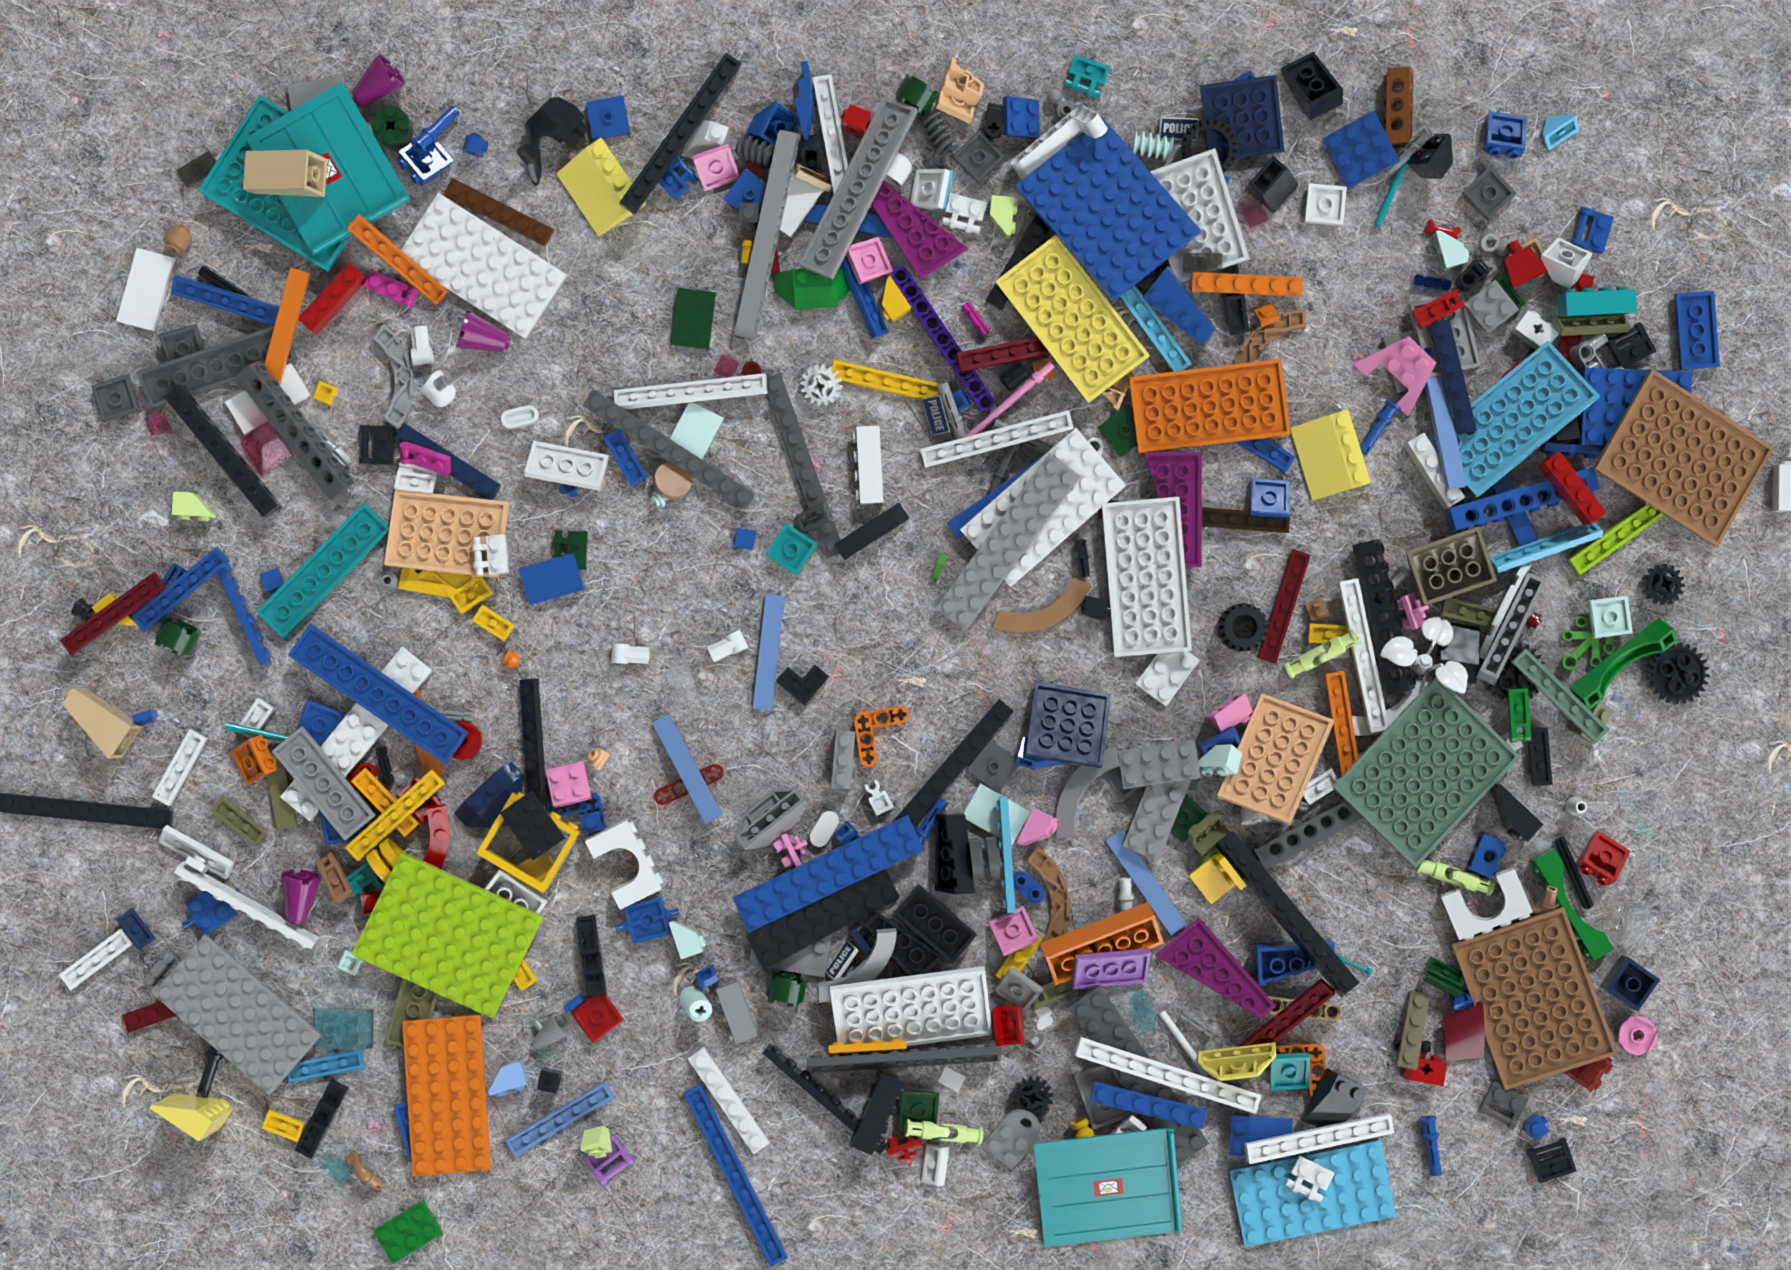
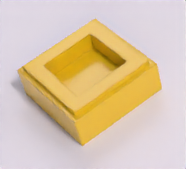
M319 380L312 398L332 406L339 388Z

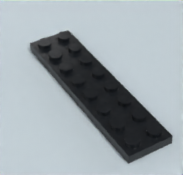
M883 869L768 923L745 936L762 969L766 970L900 896L886 869Z

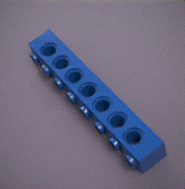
M1593 467L1576 471L1594 495V491L1599 490L1600 487L1595 470L1592 469ZM1549 480L1447 508L1444 509L1449 530H1457V533L1469 530L1468 527L1473 525L1475 527L1486 526V522L1493 520V523L1504 521V516L1511 515V518L1523 515L1522 511L1529 510V513L1541 510L1540 506L1547 505V508L1559 505L1558 501L1563 500V498L1556 494L1555 488ZM1539 491L1543 494L1542 501L1537 496ZM1521 496L1525 499L1524 506H1522L1519 501ZM1503 501L1507 504L1506 511L1501 507ZM1485 506L1490 511L1488 516H1486L1483 512ZM1466 512H1469L1472 516L1470 522L1465 518Z

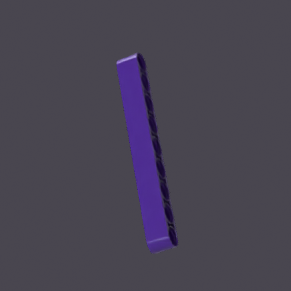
M902 266L896 267L892 272V279L911 306L912 312L977 409L983 413L991 411L994 405L992 395L975 370L969 371V374L966 376L959 374L957 360H951L948 357V353L951 351L958 353L962 352V350L909 271ZM899 272L904 273L906 276L902 281L895 278V275ZM909 288L916 290V294L912 297L906 294V290ZM919 304H924L927 310L925 312H918L916 307ZM935 320L938 325L935 328H929L927 322ZM944 335L948 338V342L940 344L937 340L938 337ZM977 383L980 386V390L973 392L970 390L969 385ZM984 398L990 401V406L987 408L980 405V401Z

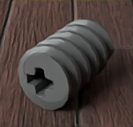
M943 112L929 116L922 123V126L927 128L926 134L930 135L929 141H934L932 147L937 148L935 151L936 155H946L959 148V145H952L956 141L955 138L949 139L952 131H945L949 127V124H942L946 118H939Z
M743 133L737 142L735 153L739 157H744L746 160H751L753 163H758L760 166L768 169L771 167L774 145H768L767 141L761 143L760 138L755 140L753 135L748 137L747 133Z

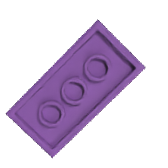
M1149 948L1075 955L1071 981L1072 989L1094 988L1098 985L1104 987L1146 983L1151 951Z

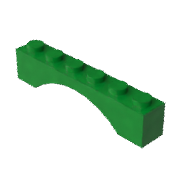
M1658 617L1582 678L1574 682L1569 687L1571 693L1589 710L1604 699L1610 682L1623 668L1640 658L1663 653L1678 641L1674 628Z
M1548 848L1531 858V868L1542 879L1540 883L1546 891L1547 886H1554L1558 889L1555 901L1556 908H1565L1576 941H1579L1582 946L1580 950L1584 957L1595 961L1614 950L1605 932L1585 923L1571 907L1564 889L1563 874L1565 865L1556 850Z

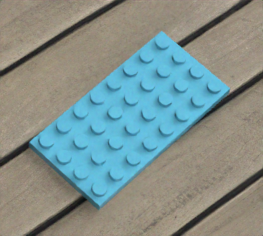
M1549 341L1544 343L1471 403L1477 431L1458 435L1454 422L1466 485L1477 498L1600 398V395ZM1434 434L1429 438V441L1439 454Z
M1380 1139L1313 1152L1307 1156L1303 1155V1157L1335 1173L1327 1190L1320 1187L1317 1190V1193L1323 1195L1321 1202L1311 1201L1307 1199L1306 1195L1300 1192L1295 1193L1291 1191L1290 1187L1285 1185L1288 1178L1293 1181L1296 1178L1283 1177L1285 1173H1291L1290 1171L1297 1159L1295 1157L1274 1161L1273 1163L1264 1162L1229 1169L1245 1247L1396 1217ZM1271 1169H1273V1173L1276 1177H1270ZM1303 1179L1301 1185L1310 1189L1312 1183Z

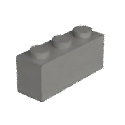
M836 730L831 788L851 789L855 731Z
M739 980L718 987L716 989L717 993L714 996L717 1004L722 1005L723 1011L721 1015L724 1023L728 1022L729 1024L728 1034L731 1041L734 1040L736 1044L757 1037L759 1033Z

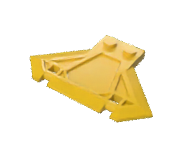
M402 568L398 589L450 598L462 615L494 593L484 577L426 570L418 574L417 569Z

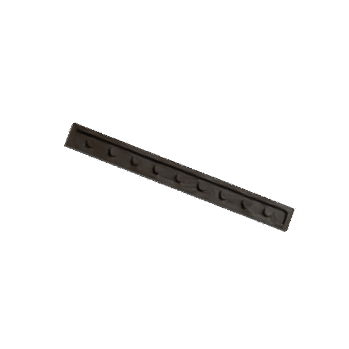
M1109 500L1107 503L1125 502V501ZM1102 507L1098 510L1097 519H1103ZM1202 507V527L1289 533L1290 514L1288 518L1250 515V511Z

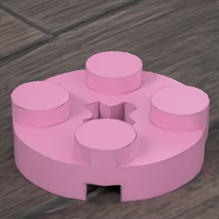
M1628 1016L1620 1023L1616 1039L1625 1051L1634 1055H1642L1655 1047L1658 1036L1654 1024L1649 1019L1642 1016ZM1640 1030L1641 1038L1634 1040L1633 1033Z

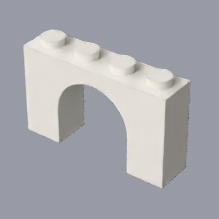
M1780 461L1779 465L1773 466L1772 512H1791V461Z
M628 818L585 840L593 859L616 848L627 849L637 857L639 871L636 876L613 888L611 891L620 910L661 890V883H663L660 873H655L653 869L655 864L650 855L647 856L644 851L646 846L642 838L638 839L635 833L637 828L634 822H629Z
M1514 867L1495 874L1504 894V903L1501 910L1493 916L1479 917L1470 912L1459 887L1440 894L1459 940L1467 941L1475 937L1474 934L1480 932L1486 934L1493 931L1495 926L1500 925V927L1511 924V920L1516 918L1523 920L1530 916V913L1533 911Z

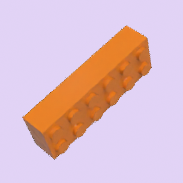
M1145 902L1042 942L1040 946L1054 983L1059 985L1072 979L1075 955L1151 949L1164 944L1155 915L1149 903Z

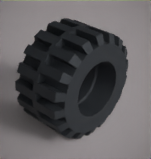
M1241 603L1227 608L1221 614L1222 616L1218 620L1219 626H1217V630H1219L1218 635L1223 640L1222 643L1227 645L1229 649L1238 652L1250 651L1259 647L1262 641H1265V635L1268 633V621L1265 620L1266 616L1264 613H1261L1260 608L1254 607L1253 604ZM1239 616L1249 618L1253 624V632L1246 639L1238 638L1232 630L1233 621Z

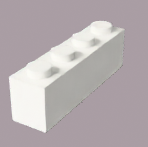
M879 426L856 427L857 432H853V443H857L858 451H854V462H858L859 470H855V481H859L860 489H856V501L860 500V505L883 504Z
M1425 433L1418 435L1403 445L1443 510L1465 498L1459 488L1446 489L1440 457Z

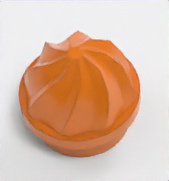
M507 649L500 663L504 664L506 668H515L520 664V656L515 650Z

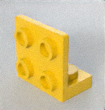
M1216 852L1189 874L1191 880L1210 904H1213L1235 886L1240 891L1246 887V884L1220 852Z

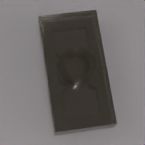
M208 151L176 171L188 188L207 177L216 160L212 153Z
M1184 252L1183 272L1222 273V253Z

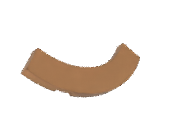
M1306 309L1279 314V321L1264 327L1259 325L1244 340L1235 356L1233 364L1255 362L1256 357L1264 346L1277 336L1293 330L1306 329Z
M1073 578L1068 589L1056 602L1036 612L1021 614L999 610L992 628L1006 632L1026 633L1051 627L1068 617L1081 604L1092 584Z
M1036 845L1026 862L1042 877L1050 896V922L1041 941L1045 942L1067 933L1071 905L1068 888L1062 873L1054 861Z

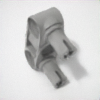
M1603 333L1598 334L1590 341H1583L1579 345L1570 348L1569 357L1580 375L1584 367L1604 368L1602 361L1596 354V350L1608 342L1607 337ZM1617 366V367L1614 368V369H1624V368H1623L1622 366Z

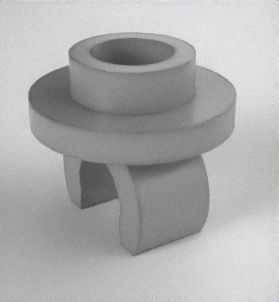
M1031 1032L1025 1035L1024 1038L1029 1041L1028 1048L1032 1052H1037L1044 1047L1045 1037L1043 1035H1033Z

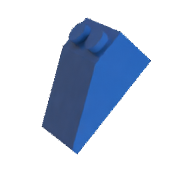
M1234 1113L1231 1116L1229 1155L1246 1157L1244 1143L1292 1133L1293 1119ZM1290 1155V1156L1281 1157V1158H1291V1155Z

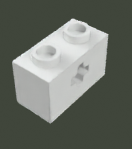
M1527 310L1522 314L1511 332L1535 350L1547 341L1552 343L1558 335L1553 324L1543 321L1537 312ZM1534 327H1537V328H1538V329H1537V332H1538L1537 334L1534 333V331H1535V328H1534Z

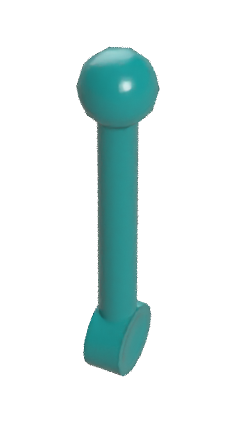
M1337 954L1342 962L1364 971L1367 975L1373 973L1371 968L1360 966Z

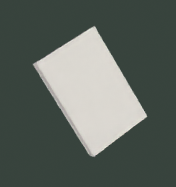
M794 170L780 231L792 238L824 192V190L796 178Z

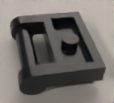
M1641 322L1634 324L1629 329V332H1623L1613 338H1607L1608 342L1605 343L1611 350L1618 365L1623 368L1656 352ZM1635 334L1639 335L1640 339L1621 349L1618 348V343Z
M360 425L361 458H359V464L394 465L395 428L393 426ZM369 432H374V458H368Z
M1564 1137L1558 1139L1557 1142L1536 1149L1533 1147L1527 1149L1539 1183L1577 1171L1568 1143ZM1562 1149L1563 1154L1542 1161L1538 1160L1537 1156Z

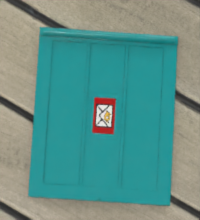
M343 82L336 84L245 137L252 151L308 150L327 159L325 197L278 195L313 256L351 236L352 233L346 228L358 214H361L367 221L373 223L411 200Z
M1173 1127L1034 1143L1044 1247L1169 1232H1183Z

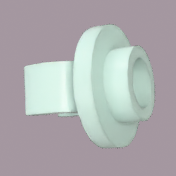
M656 490L652 492L651 500L656 507L664 508V502L669 499L663 494L660 495Z

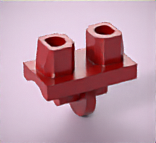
M913 1135L905 1137L907 1143L902 1145L899 1144L897 1136L887 1139L888 1156L890 1158L899 1156V1163L907 1161V1164L911 1165V1158L917 1157L916 1151L909 1152L923 1147L921 1140Z

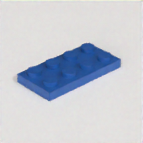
M1714 291L1674 294L1679 370L1720 367Z

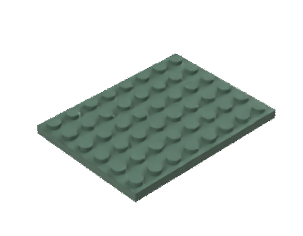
M1435 676L1331 787L1404 859L1416 868L1520 756L1453 690L1442 685Z

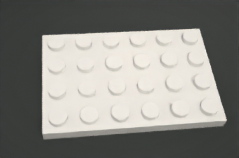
M1215 148L1150 171L1201 230L1197 237L1168 259L1171 269L1181 282L1190 280L1191 272L1211 273L1249 260Z

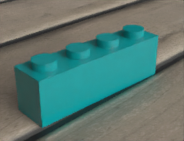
M1628 286L1616 287V290H1611L1610 287L1599 288V291H1593V288L1581 289V292H1576V289H1566L1564 293L1556 295L1558 318L1637 312L1636 289L1628 290Z

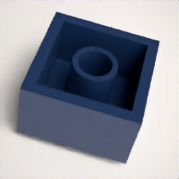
M1621 955L1600 987L1629 1008L1639 1011L1660 979L1629 957Z

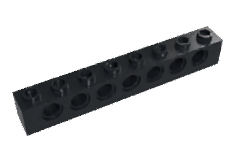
M178 385L164 396L262 517L268 518L282 507L280 502L184 386Z
M1380 539L1352 545L1387 694L1390 695L1415 689L1416 678L1411 672L1410 666H1399L1380 656L1382 649L1390 641L1387 637L1388 630L1393 633V638L1405 637L1401 630L1403 627L1402 620L1398 617L1397 613L1398 603L1393 597L1392 591L1394 586L1388 576L1389 565L1383 555L1385 553L1384 545L1380 542ZM1371 555L1375 558L1374 565H1371L1369 562ZM1375 574H1377L1380 578L1378 584H1376L1373 579ZM1379 593H1382L1384 596L1383 602L1378 600ZM1384 611L1389 616L1388 621H1385L1382 617ZM1397 668L1401 669L1402 671L1401 677H1398L1396 675Z

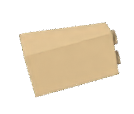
M308 150L246 151L243 190L253 194L325 197L326 158Z
M72 688L64 695L65 700L62 705L102 753L109 759L122 758L143 726L139 723H134L132 718L86 688Z

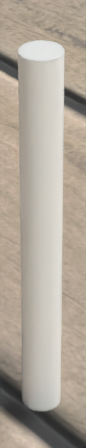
M1161 1011L1158 1015L1201 1074L1206 1077L1209 1073L1199 1066L1198 1055L1166 1011Z

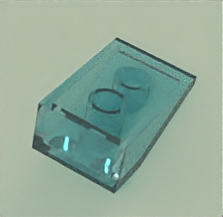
M313 1008V1027L322 1034L313 1047L355 1051L373 1048L374 1009Z

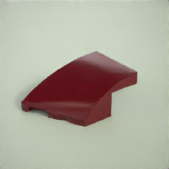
M1482 1001L1476 1002V1006L1468 1010L1463 1008L1456 1013L1442 1017L1441 1032L1445 1041V1061L1484 1058L1485 1023Z

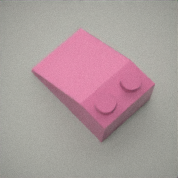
M1241 693L1234 695L1206 717L1220 734L1234 727L1239 722L1241 724L1247 722L1251 718L1249 715L1253 711L1247 695Z

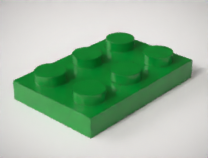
M424 1199L373 1230L392 1264L443 1234L442 1228Z

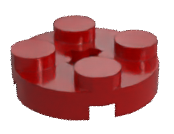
M470 722L456 723L457 725L469 732L466 736L468 743L463 746L460 745L452 757L458 760L471 759L482 748V732Z

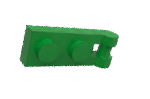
M1528 688L1507 689L1510 743H1516L1518 740L1529 742L1531 741ZM1523 727V731L1517 733V728Z

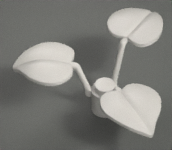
M1440 616L1432 617L1423 623L1421 628L1423 636L1427 640L1433 641L1426 654L1418 657L1417 650L1413 649V642L1401 636L1391 639L1382 649L1381 657L1399 666H1410L1413 664V670L1419 675H1424L1427 671L1431 672L1433 669L1438 668L1435 671V676L1442 685L1453 691L1465 693L1468 675L1463 665L1455 661H1448L1445 666L1442 663L1432 666L1433 661L1430 653L1435 644L1447 646L1453 639V628L1445 618Z

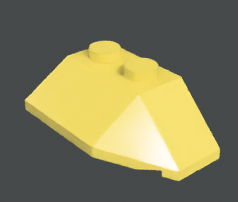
M1276 1043L1198 1051V1064L1218 1081L1258 1077L1276 1057Z

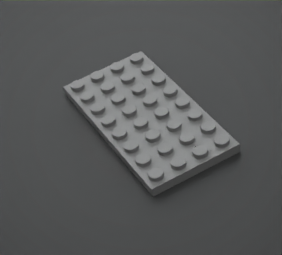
M204 934L153 993L155 997L268 1095L273 1093L322 1036L318 1030L207 934Z

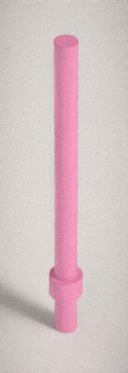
M1051 362L1047 363L1040 371H1035L1031 375L1032 378L965 437L982 432L1036 383L1042 382L1044 380L1043 377L1055 368Z

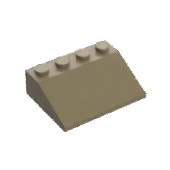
M1479 526L1406 551L1413 589L1416 592L1417 598L1421 600L1422 606L1497 581Z

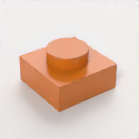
M1272 303L1254 310V315L1261 327L1279 321V315Z
M1051 358L1032 363L1034 372L1040 371L1049 362L1052 364ZM1054 368L1043 377L1044 380L1056 376Z

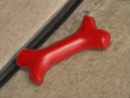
M1432 219L1428 220V226L1424 228L1426 235L1440 230L1456 240L1457 235L1461 233L1459 227L1449 229L1437 226Z

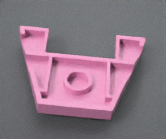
M1407 336L1378 352L1358 360L1354 365L1365 376L1370 374L1380 363L1409 390L1396 403L1401 408L1400 410L1409 416L1436 362L1411 337Z

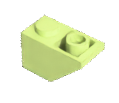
M992 195L989 218L1004 237L1010 239L1011 233L1015 234L1016 222H1012L1013 215L1017 214L1018 203H1014L1015 197Z
M173 492L172 515L178 516V520H190V517H197V521L208 522L209 518L216 517V514L198 494Z
M600 1126L584 1130L581 1151L588 1153V1155H593L595 1158L605 1157L606 1153L612 1152L609 1129Z

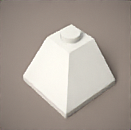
M702 120L685 144L682 156L693 159L692 156L727 144L730 135L729 127L713 121Z
M1557 238L1541 255V260L1552 281L1570 289L1580 278L1593 253L1561 238Z

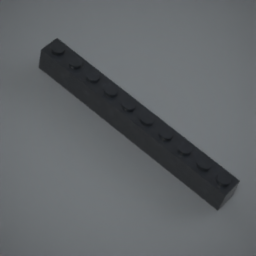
M1234 831L1217 843L1216 848L1336 993L1342 998L1356 987L1360 982Z

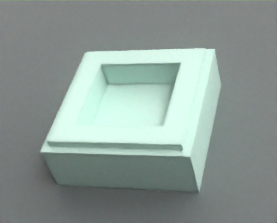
M345 950L337 968L355 976L363 960L351 955V951Z

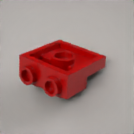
M1597 830L1594 832L1588 847L1583 850L1576 866L1580 867L1581 873L1597 878L1596 882L1598 884L1609 886L1617 881L1630 850Z

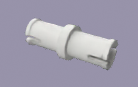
M1130 877L1119 878L1120 895H1118V900L1121 902V912L1132 908L1134 895L1131 893Z

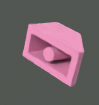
M1033 808L1017 843L1026 846L1050 837L1051 833L1053 834L1057 829L1058 819Z

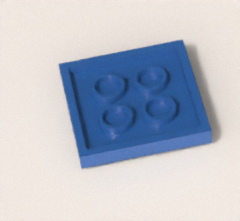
M1375 110L1322 138L1348 190L1400 162Z

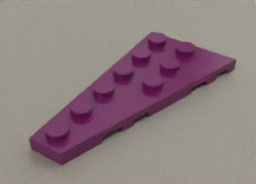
M883 180L871 205L920 280L969 250L966 245L959 242L952 234L944 230L937 222L918 207H915L908 199L900 195Z
M1144 452L1158 497H1179L1185 567H1202V452Z
M1199 917L1155 954V956L1261 1019L1276 1007L1274 1002Z

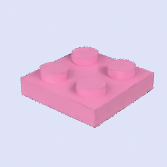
M729 144L692 156L704 191L736 181L740 177Z
M879 237L850 245L846 256L858 284L890 275L893 272Z
M584 761L546 770L554 808L592 799Z
M1024 906L1016 909L1015 913H1007L989 921L1004 956L1039 941Z

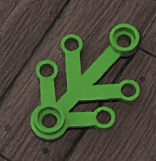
M1578 616L1574 619V625L1578 628L1591 625L1590 618ZM1579 618H1581V619L1583 620V624H1582V625H1579V624H1578V619H1579ZM1562 631L1561 639L1563 641L1585 639L1570 655L1562 657L1561 666L1563 669H1575L1578 665L1577 659L1590 645L1591 658L1588 661L1589 666L1592 668L1596 667L1592 664L1594 658L1597 659L1598 664L1602 662L1599 652V638L1593 639L1592 631ZM1566 632L1570 633L1569 639H1566L1564 636ZM1613 636L1605 637V643L1601 648L1603 653L1612 654L1614 652ZM1606 645H1610L1611 650L1609 652H1607L1605 649ZM1566 659L1571 661L1570 666L1565 664Z

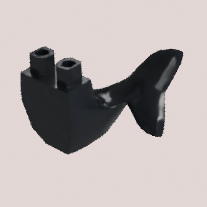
M550 97L526 121L524 126L530 145H521L516 150L519 157L527 165L534 186L539 184L542 176L541 138L548 136L560 144L565 141L572 148L589 130L588 126L583 122L586 118L574 104L560 97Z

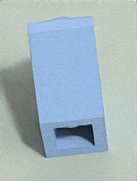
M523 1059L501 1067L488 1091L489 1096L495 1094V1097L507 1094L506 1090L514 1089V1091L525 1088L529 1079Z

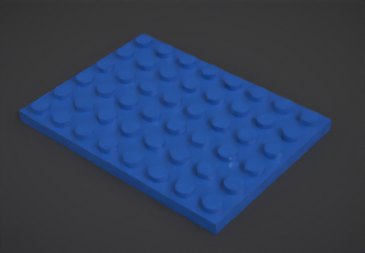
M1102 117L1101 119L1108 128L1102 136L1092 138L1084 132L1019 181L1014 188L1111 301L1114 302L1197 237L1201 230Z

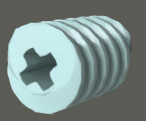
M1136 130L1132 147L1133 153L1136 154L1140 150V155L1143 156L1147 151L1148 158L1155 153V159H1158L1161 154L1163 161H1165L1171 155L1174 137L1168 142L1167 136L1160 140V136L1157 134L1153 139L1152 133L1149 132L1147 137H1145V132L1142 131L1138 136Z
M689 986L681 992L680 1003L692 1020L697 1022L704 1021L711 1015L712 1006L700 989H697L695 986Z

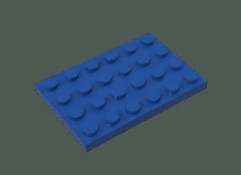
M1582 368L1581 376L1600 395V398L1580 413V438L1578 439V445L1606 446L1648 370ZM1655 370L1691 393L1692 371Z

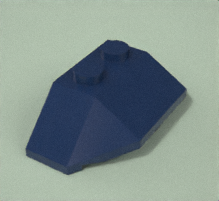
M510 760L479 786L459 806L454 814L466 827L491 828L512 793H522L524 774Z

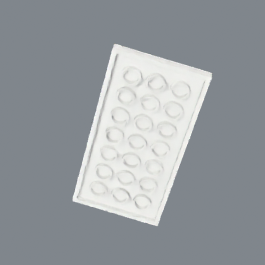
M440 193L436 195L401 249L446 289L527 339L567 277L565 273Z
M1076 427L960 529L978 550L1049 453L1080 475L1075 485L1004 579L1010 587L1096 513L1103 503H1107L1126 486Z
M1179 497L1103 503L1102 511L1115 657L1192 651Z
M984 966L830 986L837 1042L852 1044L853 1041L871 1043L872 1040L890 1042L891 1039H902V1041H906V1046L992 1035Z

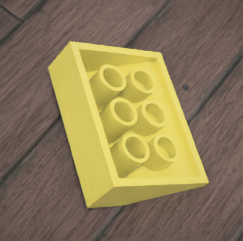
M602 138L587 146L556 173L598 236H601L632 215L631 212L619 205L620 200L628 191L632 182Z
M1349 410L1337 412L1290 428L1312 501L1371 483Z
M174 1093L150 1107L151 1110L197 1141H201L219 1130L233 1111L230 1103L224 1099L219 1100L218 1098Z

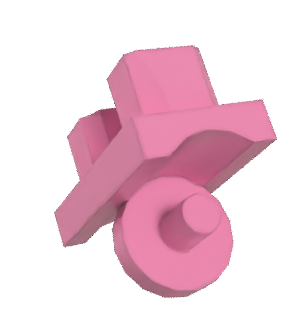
M1416 592L1402 596L1397 603L1398 610H1405L1407 615L1402 618L1403 627L1411 628V630L1421 627L1425 622L1424 618H1426L1424 610L1429 609V606H1422Z
M788 833L781 835V838L773 844L777 852L785 848L788 849L790 855L781 859L785 868L794 865L797 867L802 862L796 850L798 849L800 855L805 854L803 846L808 843L806 840L800 842L799 837L796 836L793 838L796 845L793 846Z

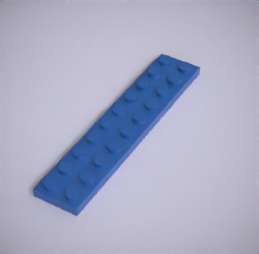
M312 624L308 625L288 654L289 657L444 764H448L469 733Z
M906 815L732 898L749 933L923 851L924 848L909 816Z

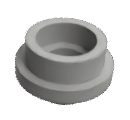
M385 571L379 576L378 583L382 589L392 590L397 586L398 578L395 573ZM387 577L391 579L389 584L385 583V578Z

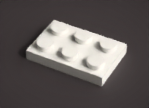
M1188 651L1157 653L1135 685L1166 707L1200 660Z

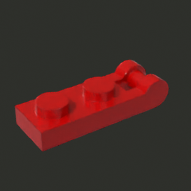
M1457 289L1411 312L1419 329L1465 306L1458 296L1459 292ZM1450 298H1451V300H1452V302H1453V304H1454L1453 306L1451 305V303H1450V301H1449Z

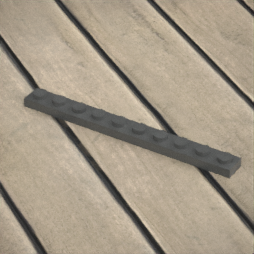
M781 373L767 377V393L807 505L811 509L827 501ZM820 509L818 511L811 513V516H815L821 513L822 510ZM824 516L814 520V523L825 519ZM834 520L817 527L816 530L826 558L829 559L840 555L834 545L840 541Z
M594 389L584 402L583 406L743 510L747 508L755 493Z

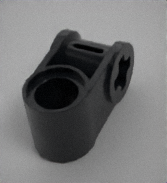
M988 102L984 135L991 142L999 140L1002 132L1003 105ZM991 128L995 129V133H991Z
M1480 255L1456 278L1455 285L1460 291L1469 290L1492 270L1491 267H1488L1481 260L1482 257ZM1463 277L1469 279V285L1463 282Z

